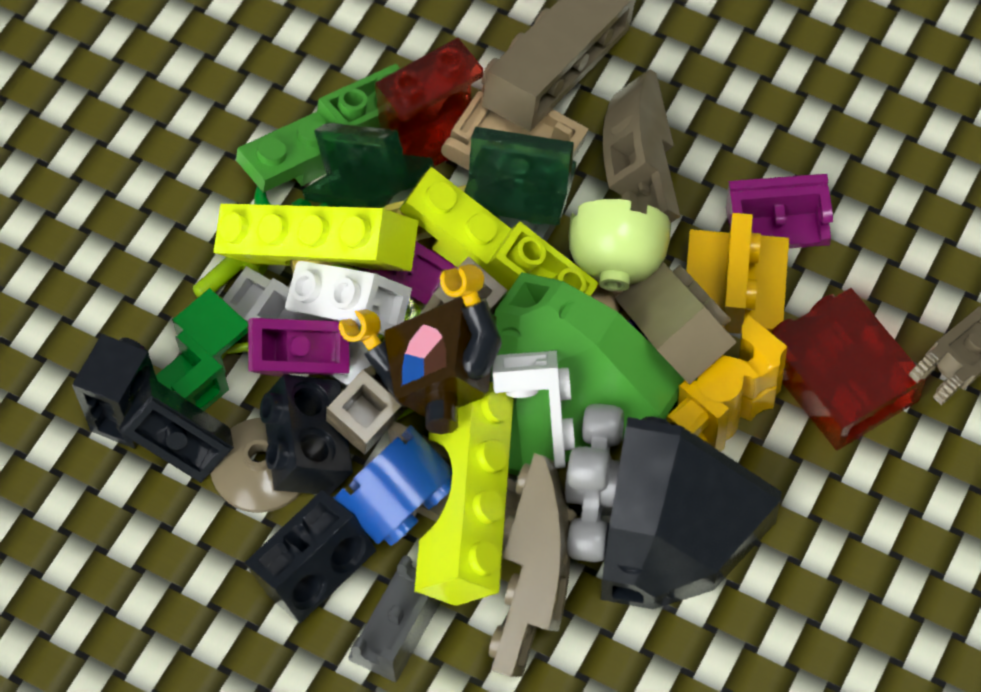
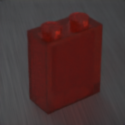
M852 288L836 297L833 294L823 297L811 308L809 313L795 321L793 319L784 320L770 332L787 346L782 383L836 451L920 400L926 378L921 379L917 383L908 375L916 366L915 363Z

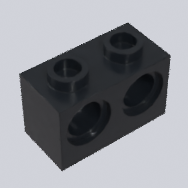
M101 334L72 386L91 432L136 449L138 444L121 434L118 428L143 385L150 377L156 381L158 380L148 351L143 345L133 339L122 337L120 340Z
M284 374L263 396L260 404V418L266 425L268 440L266 464L272 471L274 490L318 494L323 490L328 495H331L353 473L349 441L326 421L327 407L341 393L340 381Z
M321 490L244 563L267 595L301 624L377 550L355 516Z

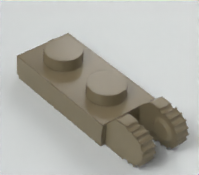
M980 306L936 341L925 354L926 356L908 374L918 383L921 379L927 378L937 365L941 374L948 378L936 389V394L933 396L940 405L949 400L960 388L966 389L981 375Z

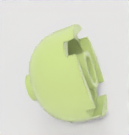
M600 199L579 205L577 216L573 212L570 216L568 233L569 250L575 264L599 282L601 288L609 291H625L629 289L630 285L646 280L658 270L664 261L670 243L671 223L668 216L659 209L647 205L646 214L632 211V201L622 199Z

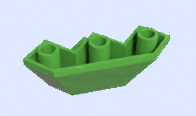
M522 272L495 310L496 325L502 338V345L497 355L557 351L558 368H569L571 400H561L562 419L573 418L575 448L591 447V444L586 443L582 436L584 413L586 407L590 404L614 405L623 409V439L628 417L641 419L654 416L666 419L678 400L679 385L684 379L657 349L619 312L564 281ZM492 366V368H491V375H490V382H492V383H493V366ZM549 389L538 390L537 394L530 397L513 399L509 474L519 476L525 463L531 464L534 454L554 461ZM572 450L564 451L565 462L569 461L570 453Z

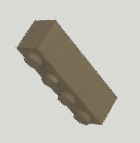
M558 0L550 9H543L534 25L525 34L519 33L513 39L509 49L499 59L493 58L486 66L481 79L482 84L485 85L482 106L531 131L629 31L635 0Z

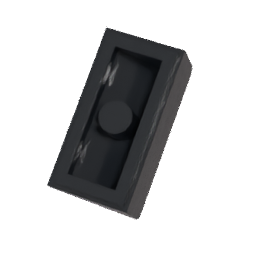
M151 377L141 388L118 428L121 434L200 483L234 448L231 430L227 425Z

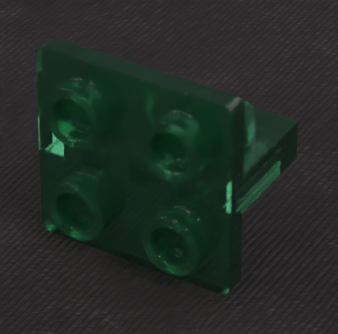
M327 122L314 130L326 175L303 189L302 192L305 200L319 203L326 202L329 207L383 208L388 204V199L402 190L415 187L423 174L430 167L435 169L433 158L404 155L397 130Z
M475 126L471 137L469 179L464 192L494 216L525 220L533 224L559 225L576 172V161L573 160L574 142Z

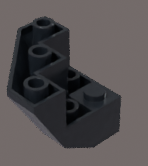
M654 416L641 419L628 417L609 524L602 576L601 600L657 609L713 591L775 525L782 491L682 426L672 425L667 420Z

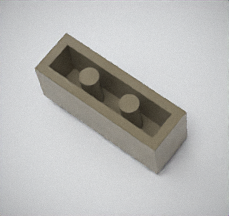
M662 262L658 270L642 282L630 285L629 289L623 291L615 298L657 351L689 385L737 342L724 328L731 319L681 265L672 271Z

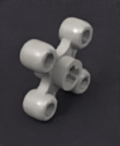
M590 404L586 407L582 436L586 443L591 444V447H576L570 453L565 488L566 503L582 504V517L572 520L568 531L567 553L569 557L575 560L590 562L605 560L609 524L602 521L601 516H611L620 461L611 460L610 447L620 445L624 430V411L622 408L614 405Z

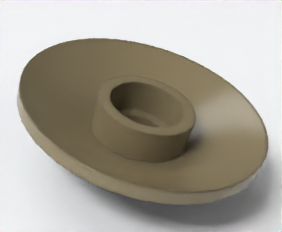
M261 418L249 419L230 428L234 448L211 472L213 484L219 495L230 505L253 513L275 511L297 499L301 493L274 490L272 471L267 467L266 459L262 462H254L250 459L254 454L266 452L267 450L266 425L262 422Z

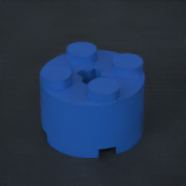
M412 425L401 435L407 441L406 444L398 436L354 477L355 480L348 485L354 491L352 495L343 488L334 497L339 504L355 516L362 529L377 545L382 540H385L390 546L399 541L418 523L412 512L421 504L430 510L451 489L452 478L450 476L452 475V467Z

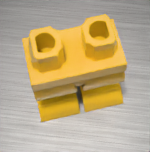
M748 315L741 328L738 359L722 355L698 377L697 381L694 380L689 385L684 380L679 385L678 406L667 416L666 420L672 425L686 428L719 451L724 450L726 440L733 437L738 429L740 417L752 421L763 410L774 408L775 398L781 391L787 346Z

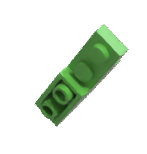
M397 64L391 65L319 98L317 112L238 147L236 161L263 193L294 178L301 186H304L332 171L385 135L423 101L424 94Z

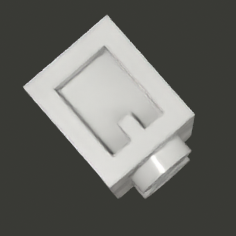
M298 261L295 266L285 308L294 313L336 321L350 318L360 327L362 326L361 321L357 318L355 311L370 310L379 316L381 322L379 334L384 335V330L404 321L412 288L375 273Z
M557 351L497 355L493 363L494 393L506 392V395L509 397L524 398L537 394L538 390L549 389L555 468H566L564 451L575 448L573 418L562 419L561 400H571L569 368H558Z

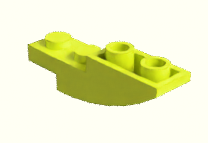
M430 167L423 174L399 208L407 217L418 220V225L437 239L431 249L456 267H459L469 256L508 291L522 272L564 281L590 297L599 282L519 221L512 228L508 227L433 167Z

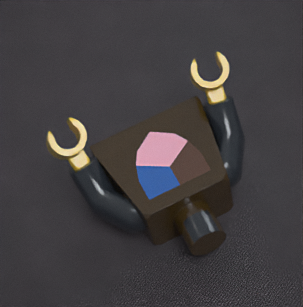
M472 264L459 266V270L456 268L447 269L441 273L440 283L443 291L451 297L458 298L384 330L385 340L382 342L377 336L381 328L379 316L373 311H355L357 318L361 321V331L357 323L350 318L342 319L339 322L340 334L344 339L349 342L362 341L368 349L364 353L365 357L396 402L426 417V429L435 434H448L456 431L458 428V408L485 397L489 391L491 368L502 345V338L496 325V316L491 313L486 298L480 299L478 294L484 284V274L479 267Z

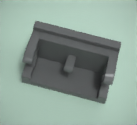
M409 556L401 558L394 577L361 635L355 639L348 656L349 661L395 683L398 681L441 603L438 599L414 591L416 569L412 566L413 561Z

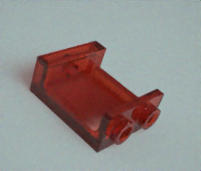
M458 37L375 82L382 149L408 182L425 173L430 167L434 168L448 160L442 154L441 148L447 138H450L452 129L472 101L471 84L483 78V67Z

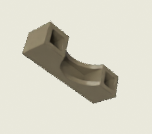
M468 256L460 266L472 264L482 270L484 284L478 294L480 299L486 298L491 313L494 315L496 308L506 296L508 290ZM440 286L420 314L458 297L447 295L443 291L442 286ZM370 365L363 369L327 407L326 421L365 455L408 407L396 402Z

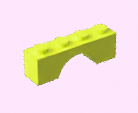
M220 203L213 253L250 264L290 266V260H311L356 266L370 270L412 271L418 220L384 208Z
M490 382L489 391L484 398L458 408V428L456 431L448 434L429 432L428 436L429 441L437 443L447 450L452 464V483L448 500L439 519L419 539L414 591L454 606L497 594L500 588L514 397L507 396L506 392L494 393V383Z

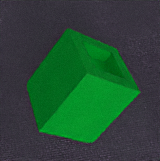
M211 288L172 319L176 334L178 335L182 331L189 334L223 366L224 373H226L221 355L248 333L247 321Z
M182 331L175 337L180 355L161 370L156 377L158 382L205 411L229 391L224 369L189 334Z

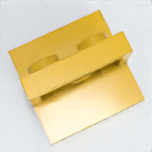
M732 213L730 233L690 229L686 272L731 319L724 327L727 332L741 334L742 324L746 317L750 315L775 337H781L784 321L789 238L751 233L753 214Z

